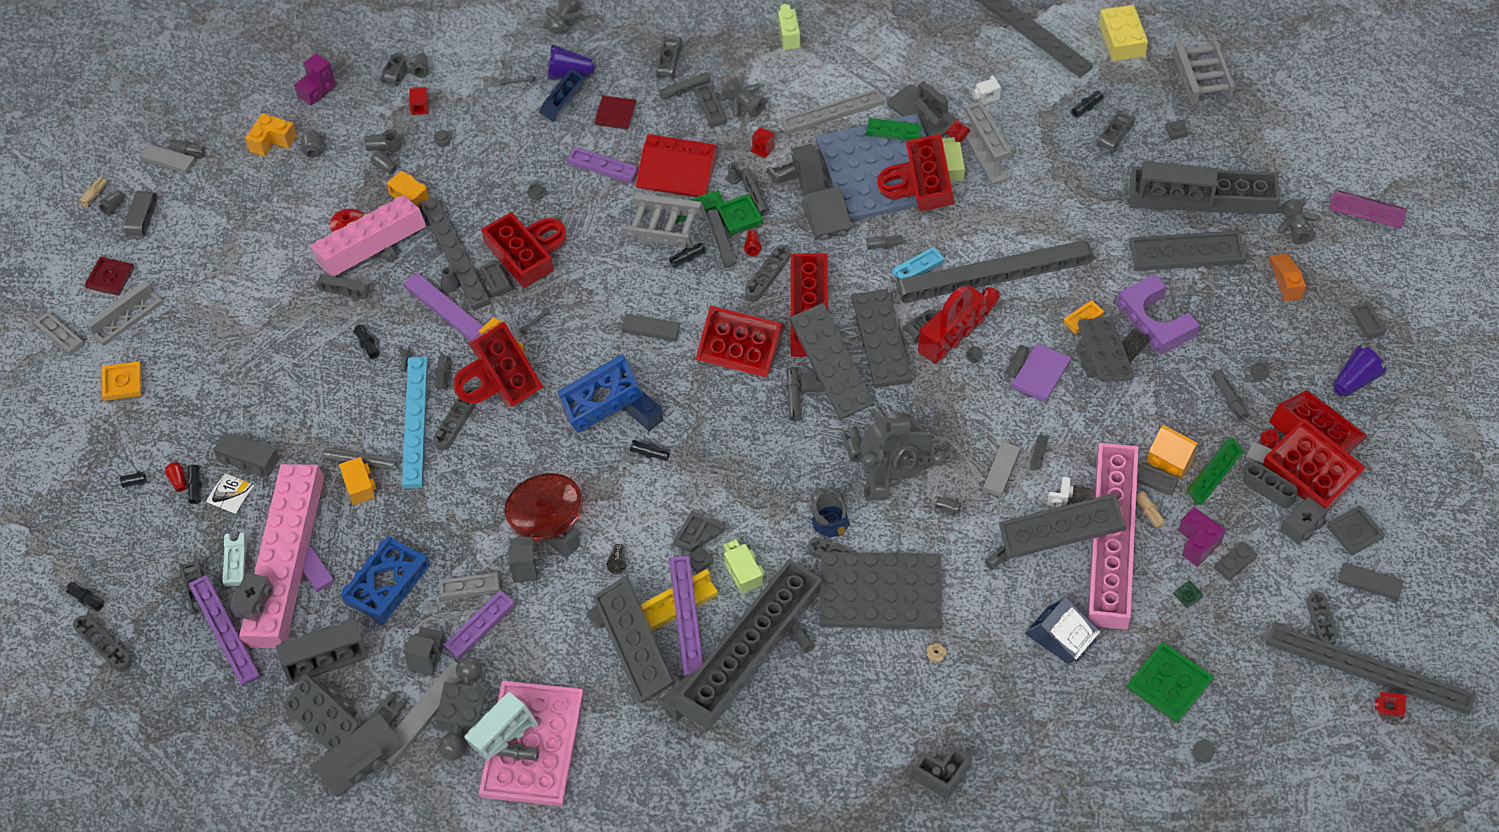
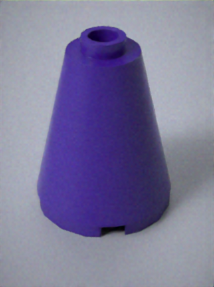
M551 45L548 79H563L571 68L584 77L594 73L595 63H592L591 58L556 45Z
M1362 345L1355 348L1333 382V390L1337 395L1347 397L1386 373V366L1382 367V359L1368 347L1363 349L1361 348Z

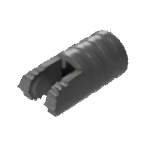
M853 426L851 427V432L854 437L849 438L844 431L841 432V436L851 462L856 463L860 462L862 458L860 449L861 438L857 427Z

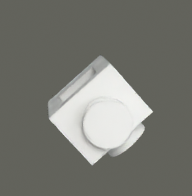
M990 76V80L976 84V89L972 90L974 99L982 102L983 105L1000 99L1001 87L994 76Z

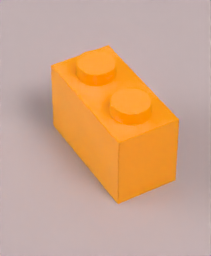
M400 171L386 183L389 195L393 198L404 195L418 208H420V202L429 199L428 188L423 183L417 182L412 175L406 174L403 171Z
M361 457L339 464L353 505L375 498L373 492L376 489L373 478L369 479L368 475L371 474L367 463L363 464Z

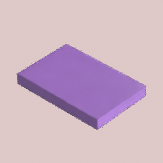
M1037 343L1011 387L1046 403L1070 364L1071 358Z

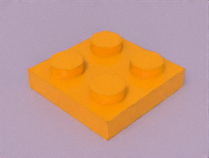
M140 361L102 366L103 401L142 396V365Z

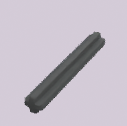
M325 448L323 451V458L347 462L361 457L363 464L367 463L368 466L395 470L398 465L396 458L333 448Z

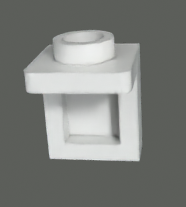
M1062 477L1060 493L1049 492L1048 506L1058 508L1067 505L1068 497L1072 498L1073 486H1070L1069 477Z

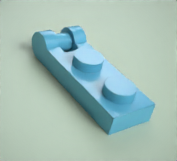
M932 247L895 267L892 270V274L894 277L899 278V280L925 274L943 264L945 258L935 247Z

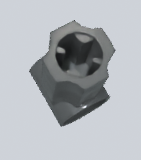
M389 129L383 134L366 135L364 138L366 151L387 149L389 152L394 153L402 147L398 132L394 129Z

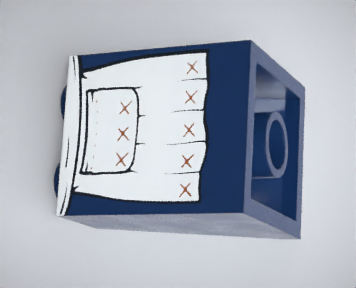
M1066 597L1050 604L1025 632L1028 637L1067 664L1073 661L1078 662L1085 655L1083 651L1087 647L1090 648L1097 641L1095 637L1100 633Z

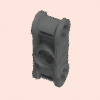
M664 35L659 60L656 65L657 78L664 76L674 79L676 64L682 46L681 37L676 39L668 38Z
M1118 110L1109 125L1100 134L1096 146L1104 147L1110 150L1111 153H1114L1127 132L1131 130L1136 117L1128 116L1122 113L1121 110Z
M199 558L184 565L182 563L179 564L192 615L196 614V611L201 610L188 585L204 575Z

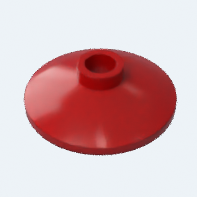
M342 209L331 217L330 229L332 232L340 230L364 215L356 209Z

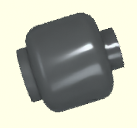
M316 131L304 133L301 137L302 153L310 158L321 155L324 151V137Z

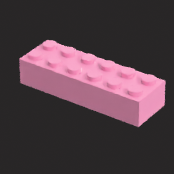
M403 195L386 205L380 206L377 210L365 214L362 218L350 222L340 230L333 231L327 237L317 240L310 245L317 264L329 276H336L384 250L385 247L387 248L426 227L420 209Z

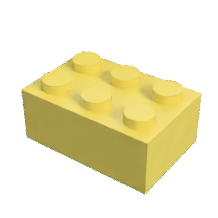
M1128 5L1102 9L1100 11L1099 26L1111 60L1118 61L1146 56L1148 41L1135 6Z

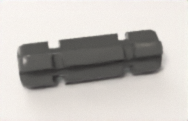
M1040 434L1037 437L1030 463L1032 469L1039 470L1048 440L1046 435Z

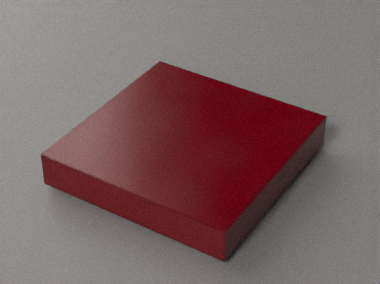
M602 95L594 120L595 125L629 130L637 104L636 100Z
M99 257L84 285L87 289L120 296L134 270V265Z

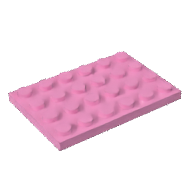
M502 681L498 701L510 692L526 705L538 723L537 727H529L523 731L524 736L519 739L515 737L507 742V744L515 745L517 743L525 747L539 748L540 754L537 762L526 759L517 761L513 758L493 756L486 760L479 797L563 806L584 691L578 688Z

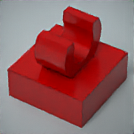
M956 119L951 127L947 129L946 134L950 138L954 137L955 142L961 143L971 130Z

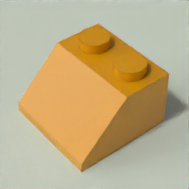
M1162 425L1149 450L1147 462L1154 468H1159L1164 472L1180 477L1179 480H1182L1193 464L1198 443Z

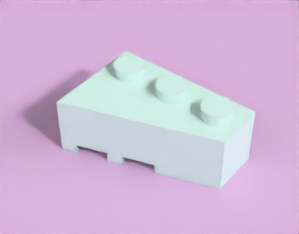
M508 692L469 730L464 738L474 750L486 760H489L508 747L507 742L515 737L521 738L524 736L523 731L529 727H537L538 723L526 705Z

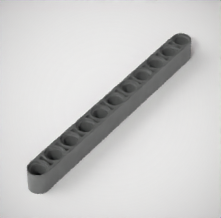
M1083 240L907 277L899 280L896 286L901 300L907 303L951 294L961 286L967 287L970 285L973 288H979L1087 265L1094 260V255L1088 241Z

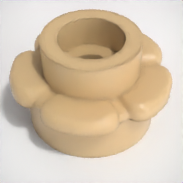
M940 643L929 645L926 650L928 652L927 657L934 663L941 662L947 654L946 648Z

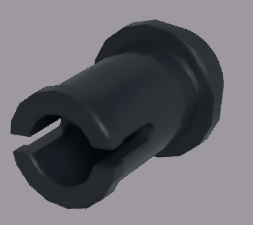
M137 471L135 474L120 476L122 488L138 484L143 486L146 483L145 472Z

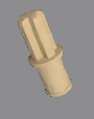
M99 177L91 187H87L85 194L78 200L79 204L84 208H88L91 202L99 197V192L107 184V180Z
M1145 492L1136 495V502L1142 508L1143 515L1147 516L1156 528L1163 526L1165 521L1157 511L1156 504L1150 501Z

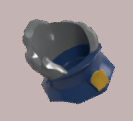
M822 488L815 489L810 498L812 502L811 512L813 514L811 520L814 530L828 538L842 536L850 525L847 505L835 493L829 494Z

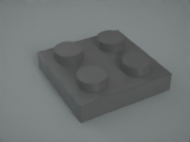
M1360 505L1327 524V528L1351 556L1382 540L1385 536L1383 531Z

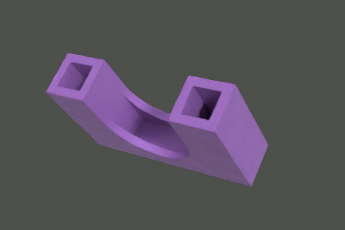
M1154 274L1120 291L1117 305L1121 311L1125 312L1129 321L1136 325L1140 334L1146 337L1151 347L1162 355L1197 337L1200 325L1189 312L1170 322H1158L1147 316L1144 309L1164 298L1167 287Z

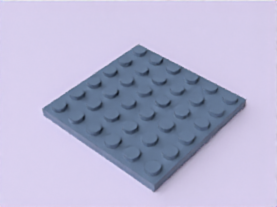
M917 113L890 119L892 121L921 124ZM868 125L816 136V143L821 157H823L833 188L841 187L850 222L918 206L916 195L900 199H888L879 192L877 178L881 171L889 166L909 162L906 141L866 136ZM921 127L920 138L926 137L923 127ZM903 179L888 181L885 185L900 184L903 182Z

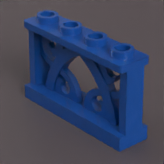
M623 354L557 391L570 424L578 433L644 396L632 370L633 368ZM627 373L629 378L622 379V375ZM629 383L631 384V386L626 388L624 385L621 384ZM600 387L611 388L603 402L590 401L595 394V390ZM577 402L578 404L572 409L571 404ZM581 408L580 415L576 417L578 410Z
M388 535L385 540L379 543L378 549L374 554L367 558L366 564L361 570L359 569L355 573L349 585L347 584L343 588L341 596L344 604L350 605L383 626L429 568L428 556L418 553ZM392 550H396L400 553L398 561H395L394 554L391 558L386 557ZM407 556V557H409L410 559H412V560H414V561H413V562H409V561H403V560H404V557ZM394 569L393 576L396 584L375 590V575ZM399 569H401V570H400V574H401L402 572H404V574L402 575V577H399V576H398V571H399ZM360 589L364 590L362 594H359L361 597H365L370 594V596L364 600L355 599V596L360 591ZM383 592H389L386 597L383 596ZM373 601L377 608L373 609L366 604Z

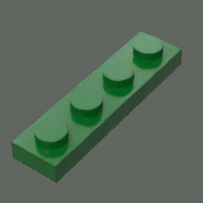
M1234 437L1227 438L1187 489L1196 505H1202L1242 455L1243 450Z

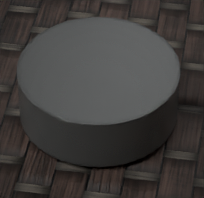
M1205 740L1198 741L1193 747V757L1201 763L1211 761L1215 753L1214 746Z

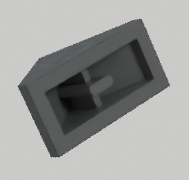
M557 527L545 539L548 545L566 559L580 546L576 528Z

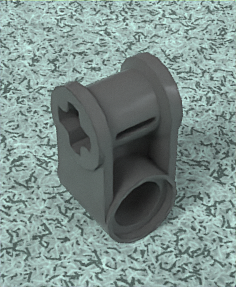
M394 53L390 56L380 73L381 82H390L394 86L400 85L402 78L408 70L405 56L402 53Z
M933 309L926 310L919 316L909 320L904 325V331L909 332L915 343H919V330L938 312Z

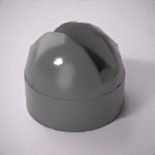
M976 346L971 347L966 352L967 359L972 363H977L982 357V350Z

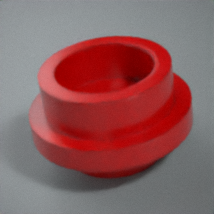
M1268 429L1261 434L1260 442L1263 446L1274 448L1280 442V436L1275 430Z

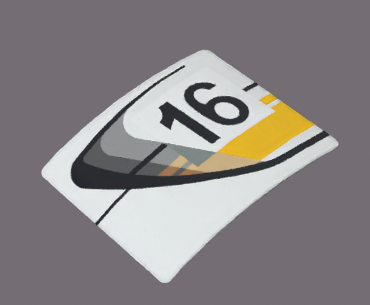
M225 474L212 490L207 502L236 514L242 502L255 485Z

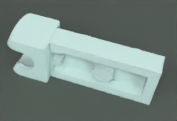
M240 533L238 540L231 541L230 535L225 534L224 587L239 586L245 575L247 538L244 533Z

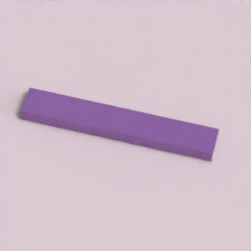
M416 273L403 283L408 291L467 339L471 340L479 335L478 331L483 325L421 275Z
M669 557L683 677H687L691 672L696 673L703 664L690 557Z
M205 575L189 583L188 585L240 685L244 686L260 678L208 576Z

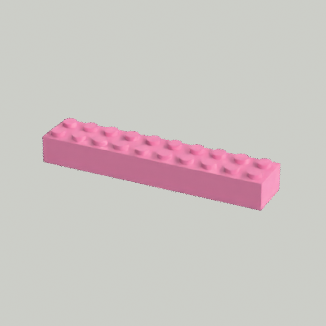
M1099 443L1094 498L1116 493L1126 530L1092 538L1087 619L1095 627L1128 630L1131 617L1138 446Z
M280 465L254 574L268 577L274 588L271 597L268 598L265 604L264 612L259 616L257 622L243 618L239 637L246 648H276V645L288 639L308 543L310 542L324 476L318 465Z

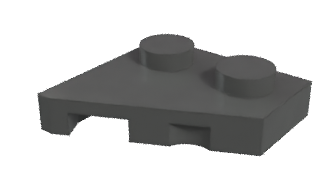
M691 511L674 539L673 544L692 553L723 533L726 527L724 524Z

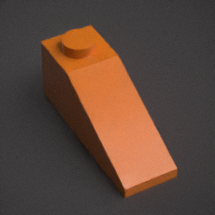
M1287 253L1269 256L1284 302L1302 299L1306 285L1300 269Z

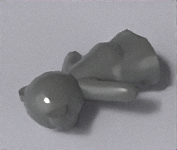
M559 0L557 12H554L551 8H546V14L551 18L548 23L543 25L544 29H549L550 32L555 34L567 32L569 30L567 21L581 18L583 15L582 12H577L580 8L579 1Z
M736 77L724 85L722 94L719 96L721 100H734V116H738L741 105L750 115L757 117L767 103L765 97L751 93L759 90L760 84H753L742 89L739 85V79Z
M1290 199L1283 206H1279L1277 210L1278 213L1284 214L1287 217L1278 228V233H1284L1291 226L1292 239L1297 245L1312 241L1315 237V231L1308 224L1307 220L1319 221L1320 219L1317 214L1303 212L1304 199Z

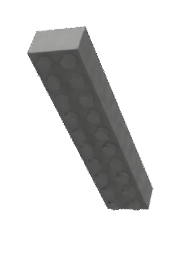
M788 559L678 693L674 709L709 731L819 594L823 579Z

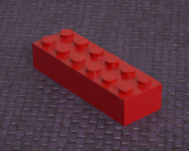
M791 253V317L824 303L828 311V253ZM791 325V357H807Z

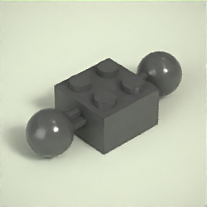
M464 657L458 662L456 674L460 679V684L444 681L436 716V729L449 731V734L443 736L439 742V752L447 760H457L464 754L466 745L461 737V733L467 734L481 719L485 701V689L472 686V683L477 681L482 675V665L474 657Z

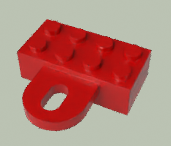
M941 134L906 141L909 162L889 166L881 171L877 178L879 192L888 199H900L916 195L919 212L955 204ZM903 179V182L900 184L885 185L888 181Z
M512 212L481 229L484 244L522 288L529 286L554 271L552 257L549 253L560 248L565 243L567 237L564 224L557 219L544 218L525 227ZM550 230L557 231L555 234L549 236L548 238H541L543 234L549 232Z
M970 285L967 287L961 286L949 296L942 310L919 330L918 352L934 364L940 359L943 360L952 348L955 349L964 337H968L976 326H980L984 322L986 297Z
M505 322L497 323L467 342L477 359L461 368L453 380V389L457 397L463 402L470 404L480 403L493 394L498 393L506 407H513L543 388ZM478 377L481 382L480 386L470 393H466L463 385L472 378Z

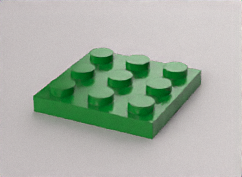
M1162 642L1130 680L1126 688L1178 724L1211 684L1214 676Z

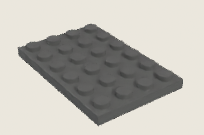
M821 552V579L823 580L820 587V627L942 629L941 554Z

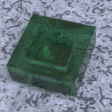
M1190 580L1177 588L1173 594L1186 608H1189L1203 597V593Z

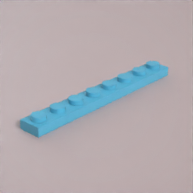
M427 357L408 358L402 475L403 489L423 488Z

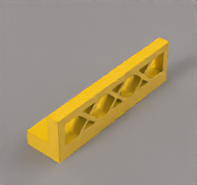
M707 569L692 577L696 607L718 596V591L712 584L710 572ZM672 588L641 604L653 631L676 619Z

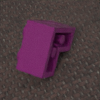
M317 53L303 63L306 75L294 84L297 97L310 106L336 87L330 62Z
M1193 507L1181 519L1179 532L1189 539L1184 545L1182 556L1199 567L1223 542L1226 530L1200 510Z

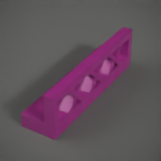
M1338 189L1334 191L1329 208L1330 210L1400 229L1407 212V208Z

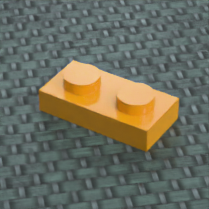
M1091 300L1064 318L1063 323L1077 335L1081 332L1078 326L1080 319L1101 318L1104 316V311Z

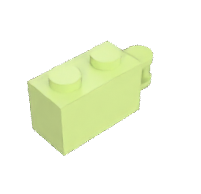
M783 4L780 7V11H778V27L783 50L800 48V32L795 9H791L788 4Z
M954 137L942 138L951 182L964 181L965 167L960 142H955Z
M736 539L724 543V563L740 593L743 594L763 585V576L765 574L761 565L757 566L754 552L749 550L746 544L740 546Z

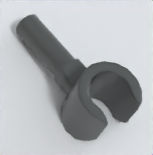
M402 345L399 347L402 358V372L406 371L407 359L412 355L409 345L405 351H403Z

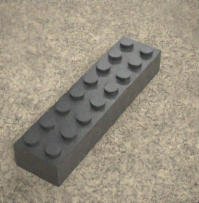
M1132 166L1130 208L1277 214L1280 202L1278 172L1218 170L1217 187L1212 209L1138 201L1142 167Z

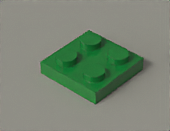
M749 194L716 205L720 219L730 236L763 224V219Z

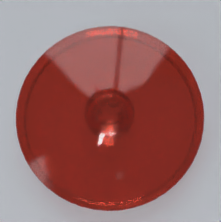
M557 473L539 474L524 480L512 490L505 503V517L510 528L521 537H533L534 540L551 538L563 533L576 522L583 507L582 494L578 485L565 475Z

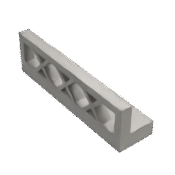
M145 280L86 322L90 334L105 346L162 305L163 302L152 291L150 284ZM151 297L155 300L151 305H145V302ZM133 310H140L137 315H130V312ZM119 320H125L122 326H115V323ZM104 331H110V334L104 339L100 336Z

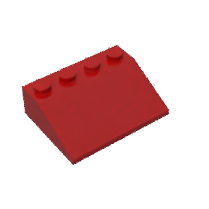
M647 134L643 146L636 188L691 197L707 194L717 161V144Z
M710 305L695 360L767 378L779 349L785 326L779 322Z
M1308 390L1280 403L1269 420L1276 430L1287 435L1305 418L1349 454L1368 436Z
M1305 418L1265 456L1263 462L1264 467L1294 484L1297 488V495L1304 501L1310 497L1327 511L1340 500L1366 469L1364 465Z

